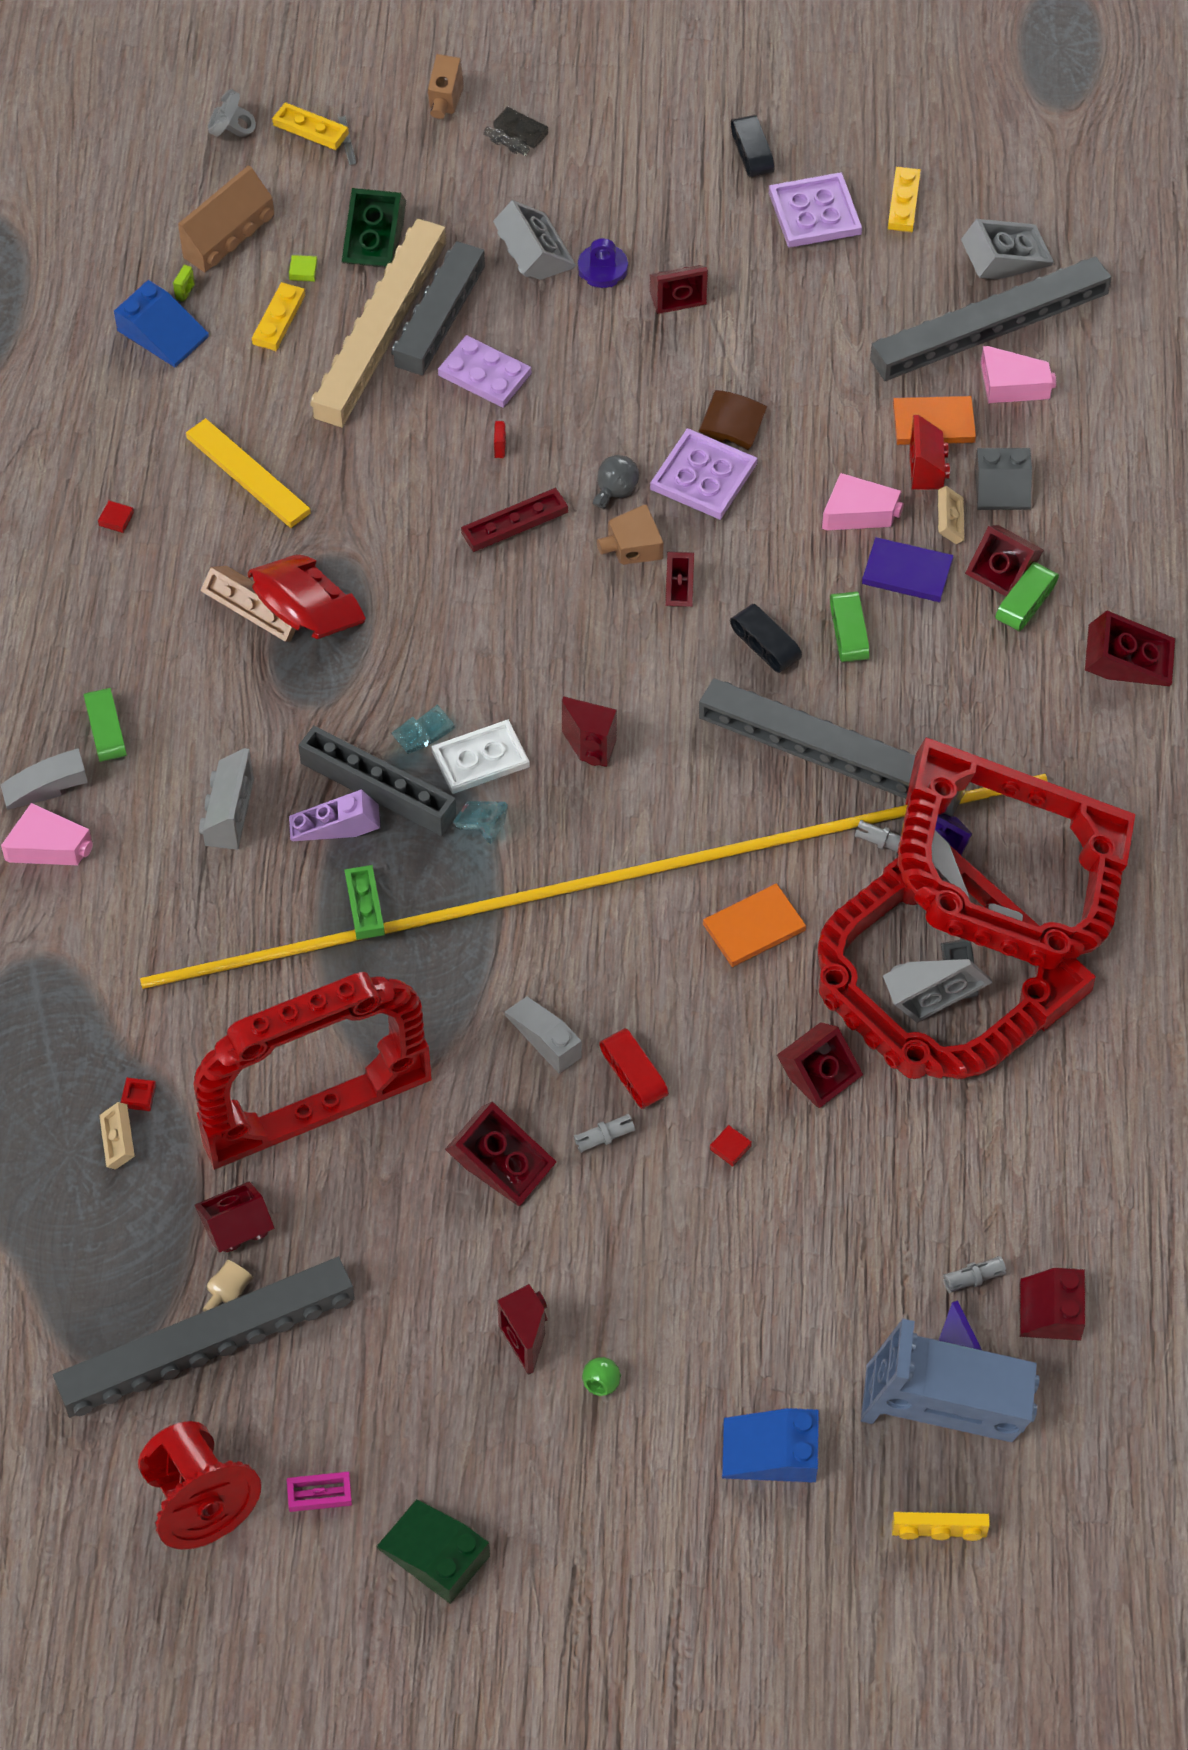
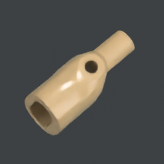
M227 1260L207 1284V1290L213 1296L204 1306L203 1311L205 1312L217 1307L222 1302L226 1303L241 1297L244 1289L253 1279L252 1275L236 1263Z

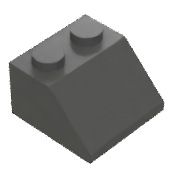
M977 448L974 467L977 510H1031L1032 463L1030 448Z

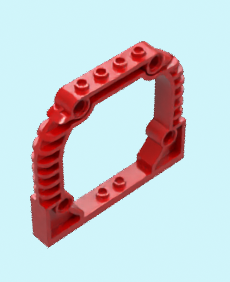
M925 737L914 760L905 802L907 809L898 846L897 863L903 875L902 880L905 886L915 893L914 900L920 907L926 910L925 918L927 922L935 929L946 932L949 935L960 937L979 946L993 949L1004 955L1018 958L1045 969H1055L1062 960L1074 959L1081 954L1092 952L1098 948L1111 933L1116 919L1122 873L1128 864L1136 814ZM969 782L1007 797H1012L1071 819L1070 829L1083 847L1079 854V862L1084 869L1089 871L1084 909L1080 923L1074 927H1069L1061 923L1048 922L1040 927H1036L971 903L967 894L961 888L943 881L939 877L932 862V841L937 817L947 810L958 791L965 790Z
M951 847L967 892L984 908L988 909L989 904L993 903L1018 911L1023 915V922L1040 927ZM898 857L884 868L883 875L872 881L869 886L862 889L855 897L848 900L845 905L834 912L825 923L818 942V962L821 971L818 990L826 1007L831 1011H836L843 1018L848 1028L856 1030L871 1049H876L881 1053L891 1068L898 1069L904 1076L911 1079H919L925 1074L939 1079L943 1076L966 1079L967 1077L982 1075L986 1071L995 1068L1040 1029L1045 1031L1091 993L1096 978L1076 958L1062 960L1055 969L1035 966L1036 977L1029 978L1023 983L1019 1004L981 1036L961 1045L940 1046L933 1038L924 1033H907L857 987L858 976L856 968L844 956L846 949L858 935L899 903L904 902L908 905H917V902L914 900L915 893L910 891L902 880L903 875L897 863ZM829 982H837V983H839V984H838V985H832V984H830ZM1030 995H1036L1040 998L1035 999L1032 998ZM915 1057L920 1059V1061H912L909 1058Z
M358 972L233 1023L228 1028L227 1035L215 1044V1049L208 1052L203 1058L194 1076L193 1086L199 1111L196 1114L202 1143L214 1170L431 1081L429 1045L424 1038L422 1005L415 990L398 979H386L382 976L370 977L366 972ZM379 1013L388 1015L389 1035L378 1042L377 1048L380 1053L365 1067L366 1074L261 1117H258L256 1112H244L238 1100H231V1085L238 1074L244 1068L265 1059L276 1047L345 1019L356 1021Z

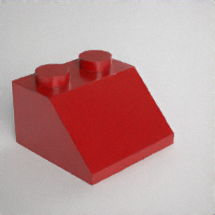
M913 415L909 446L912 490H939L944 487L945 479L950 477V464L945 463V458H948V442L943 441L942 430L920 415Z

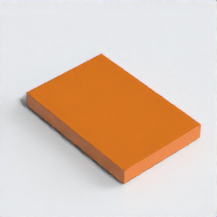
M971 396L893 398L897 445L910 444L913 415H920L942 430L944 442L975 443L976 433Z
M777 883L703 919V926L731 967L806 931L805 923Z

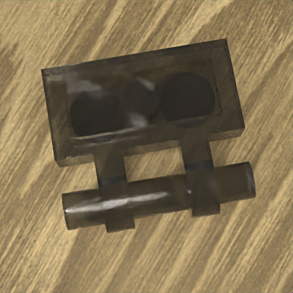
M508 106L493 121L494 129L487 126L484 130V135L489 137L491 142L497 145L502 144L508 147L509 151L515 154L520 153L524 156L529 153L530 147L535 149L548 135L547 126Z

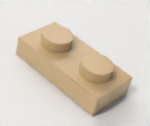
M945 486L938 490V530L943 537L958 544L964 541V498Z
M117 1102L99 1115L106 1167L115 1170L135 1157L127 1104Z

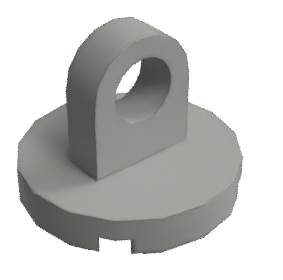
M229 89L223 94L220 100L223 102L222 106H217L210 117L208 131L215 137L220 136L225 129L237 136L246 137L256 127L253 115L238 106L240 94L235 90ZM238 118L246 121L247 129L239 125Z

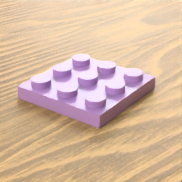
M842 172L769 185V195L788 248L861 235L862 226Z
M687 428L651 481L650 490L721 520L756 467L757 457Z

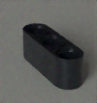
M757 115L731 119L732 136L748 177L773 173L775 170L774 159Z
M756 604L749 605L730 618V624L734 632L775 672L781 673L802 658V652L798 644Z

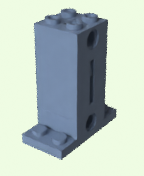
M902 1319L866 1366L860 1422L873 1424L879 1415L887 1414L1013 1442L1020 1433L1025 1431L1027 1425L1035 1420L1037 1414V1404L1033 1403L1034 1393L1037 1392L1040 1381L1039 1375H1036L1037 1363L917 1336L914 1333L915 1321Z

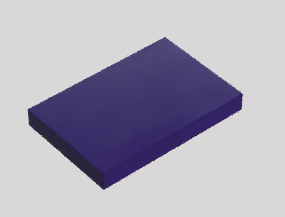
M875 537L862 578V584L941 602L954 555Z

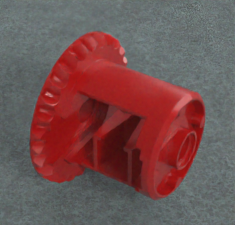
M195 1421L179 1422L164 1428L147 1442L138 1459V1469L149 1485L161 1488L167 1498L162 1501V1510L157 1513L158 1520L155 1522L156 1532L165 1545L181 1550L208 1545L233 1531L249 1516L261 1494V1480L256 1471L250 1465L239 1461L235 1463L227 1461L225 1464L218 1462L213 1454L215 1444L212 1435L205 1425Z

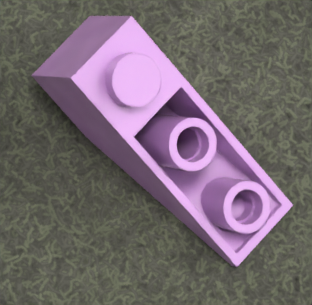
M361 789L290 815V840L305 841L357 837L379 829V804Z

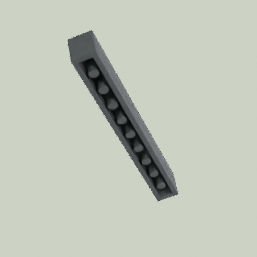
M1096 256L1087 260H1081L1077 264L1058 269L1054 273L1043 277H1037L1033 281L1020 286H1014L1000 294L991 295L982 301L970 303L964 308L947 312L943 316L924 321L910 329L901 330L892 336L880 338L871 345L870 361L883 380L888 381L1109 294L1111 276Z
M713 678L699 701V719L906 799L915 755L910 754L906 750H899L884 744L880 740H873L860 735L854 730H847L834 725L828 720H821L808 715L804 711L790 708L778 701H772L759 696L755 692L746 691L733 686L729 682H723ZM966 789L956 793L943 814L953 816Z
M338 1256L52 1375L69 1418L75 1415L83 1416L99 1405L117 1402L123 1395L133 1391L141 1392L146 1390L152 1383L159 1380L172 1379L183 1370L191 1367H201L208 1360L220 1355H230L237 1348L248 1343H259L272 1333L288 1331L296 1323L304 1320H314L321 1316L323 1312L332 1308H343L355 1299L353 1285Z

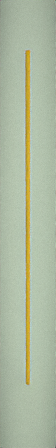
M1046 774L1033 776L1048 782ZM984 787L965 792L959 804L1002 794ZM907 805L383 923L385 934L857 828L860 820L874 824L905 817ZM354 929L142 977L140 981L142 989L358 940L356 939Z

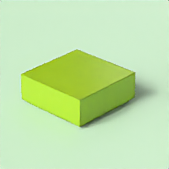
M292 255L289 280L315 282L318 263L317 256Z
M183 265L173 281L175 300L184 302L195 285L193 269L190 266Z

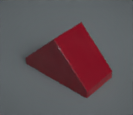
M667 551L665 606L692 607L694 552Z

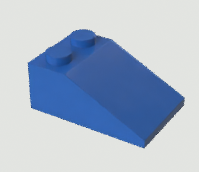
M147 280L114 310L118 332L173 367L178 366L209 337V333L166 290L150 280Z
M786 1408L724 1418L722 1479L816 1483L818 1471L819 1410Z

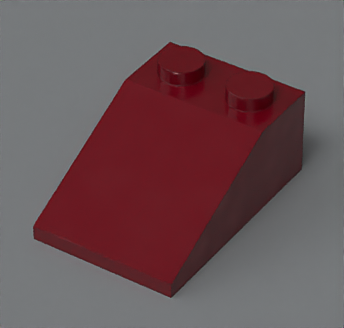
M1106 610L1088 626L1085 671L1108 680L1169 687L1172 685L1175 638Z
M493 1101L481 1106L445 1148L466 1170L517 1206L524 1202L557 1162Z

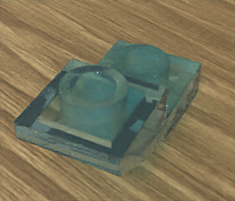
M437 704L418 720L411 717L391 734L407 754H410L432 744L456 727Z

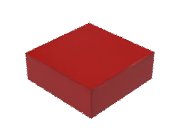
M495 421L494 458H504L506 427L504 421Z
M109 500L98 519L99 526L124 533L134 514L133 507Z
M126 1077L120 1103L127 1104L128 1109L151 1111L156 1082Z
M728 1125L710 1144V1150L733 1167L751 1148L752 1142Z

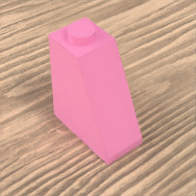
M983 346L981 368L988 403L1050 399L1051 390L1056 387V376L1054 372L1051 373L1049 362L990 346Z
M840 473L823 513L822 529L845 530L891 527L894 518H899L902 513L904 503L900 502L901 491Z
M31 803L1 847L5 861L10 863L78 865L83 857H87L90 854L93 843L89 829Z

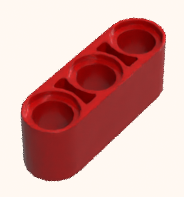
M624 1028L599 1042L605 1059L641 1109L668 1096V1088L663 1078L628 1029Z

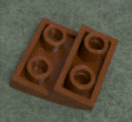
M715 390L698 432L721 443L724 439H727L749 450L753 445L767 406L742 395Z

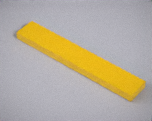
M206 418L186 432V437L288 527H294L311 514L310 508Z

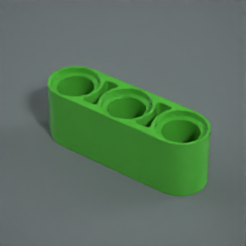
M1033 562L1003 600L996 612L995 619L1020 632L1052 592L1058 581L1059 574L1037 562Z
M858 591L830 594V608L840 661L868 660L869 643Z
M111 688L84 693L99 762L127 756Z

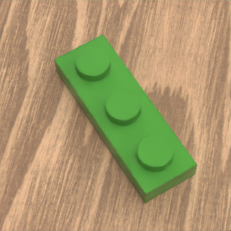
M373 866L344 869L356 939L385 935Z

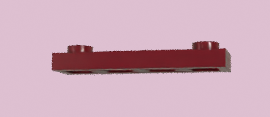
M553 488L462 526L461 534L471 550L476 552L568 513V505L557 488Z

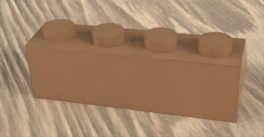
M248 165L178 223L183 258L204 273L211 267L216 266L229 252L234 251L242 241L252 236L255 230L265 222H268L274 215L273 198L252 167Z

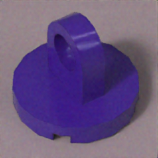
M605 238L594 240L591 246L580 254L577 262L579 276L582 280L584 278L587 284L593 287H613L618 284V281L623 280L628 272V260L625 253L616 247L613 241Z

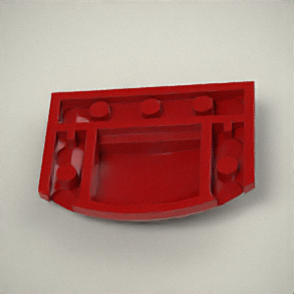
M295 554L248 571V578L253 577L254 580L252 588L264 605L278 618L296 630H299L300 627L313 630L312 637L315 639L357 626L366 620L352 593L346 595L339 587L315 567L317 561L315 559Z

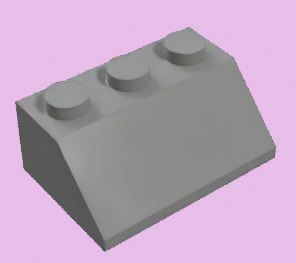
M511 200L493 220L498 229L499 237L505 241L508 246V253L515 258L519 265L518 270L524 276H531L542 280L571 270L576 266L546 213Z
M243 748L219 760L217 770L211 773L210 787L212 792L206 795L205 811L207 813L205 818H201L199 825V834L203 835L205 846L239 849L254 782L250 749Z

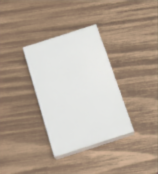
M509 719L431 746L432 753L452 794L530 767V762Z

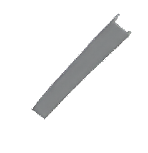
M338 116L339 124L347 126L346 116ZM348 135L343 144L348 163L353 165L356 164L350 135Z

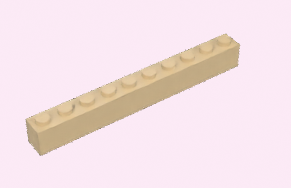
M417 218L413 227L408 228L403 244L399 245L396 249L394 260L392 263L387 264L382 281L377 282L374 295L366 301L362 316L355 320L353 331L350 336H346L340 354L335 355L330 372L325 373L319 391L314 392L311 398L310 405L313 407L314 419L343 428L445 247L446 234L444 226Z

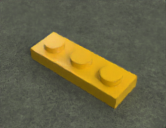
M286 102L272 118L273 126L337 150L349 135L347 126Z
M896 167L888 230L913 232L921 169Z
M283 282L280 283L252 336L253 345L277 351L305 297L304 288Z
M894 1512L892 1536H900V1538L907 1540L916 1539L918 1536H931L935 1540L963 1537V1539L968 1541H976L982 1537H987L990 1526L989 1514Z

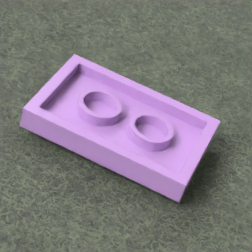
M467 335L438 368V376L504 408L531 375L530 366Z

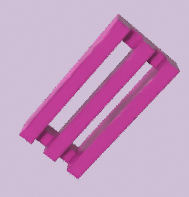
M349 1472L286 1478L289 1512L352 1506ZM344 1483L342 1487L314 1488L313 1490L294 1491V1488ZM335 1495H345V1496H337V1497H327V1498H317V1499H308V1500H298V1501H295V1500H297V1499L316 1498V1497L335 1496Z

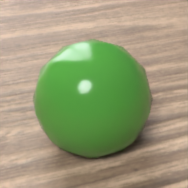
M606 1357L592 1359L583 1369L582 1380L590 1393L598 1396L613 1393L620 1384L621 1373L619 1367L611 1359Z

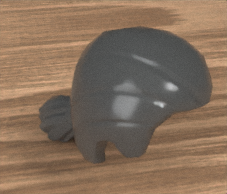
M614 455L606 458L601 463L597 475V484L601 491L594 497L593 505L605 509L611 497L626 498L632 494L634 487L639 481V470L637 464L631 458L623 455Z

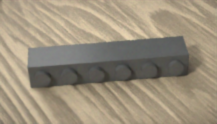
M456 241L453 248L446 252L442 267L436 269L431 286L428 285L424 291L423 300L420 304H416L410 322L405 323L401 338L393 344L391 354L394 355L395 367L421 376L424 375L485 268L483 249Z
M316 726L310 729L298 745L302 765L355 792L362 789L376 803L440 836L445 833L457 816L455 797Z

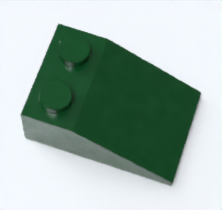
M352 188L342 263L386 267L388 263H392L404 223L407 201L402 193Z
M418 1499L413 1502L376 1546L379 1551L449 1604L453 1602L490 1557V1547L487 1540L464 1523Z

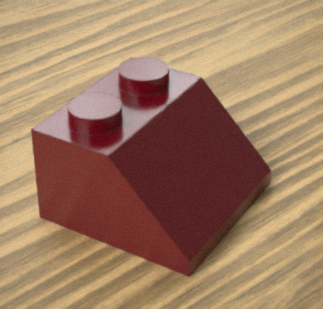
M697 265L650 274V294L657 314L707 305V267Z
M1000 525L988 526L965 574L1007 596L1033 562L1038 563L1044 549Z
M563 696L562 732L580 761L593 766H608L617 741V710Z
M820 1022L777 1054L789 1079L818 1108L822 1107L863 1076L839 1027Z
M250 1181L194 1205L212 1244L219 1253L222 1251H234L240 1247L241 1243L250 1239H261L268 1235V1231L275 1229L263 1196Z
M1051 1268L1021 1278L1020 1337L1081 1341L1085 1328V1269Z
M528 1284L497 1300L498 1326L529 1375L534 1372L544 1340L545 1322L547 1321L545 1309L547 1304L539 1291L535 1293L531 1285Z

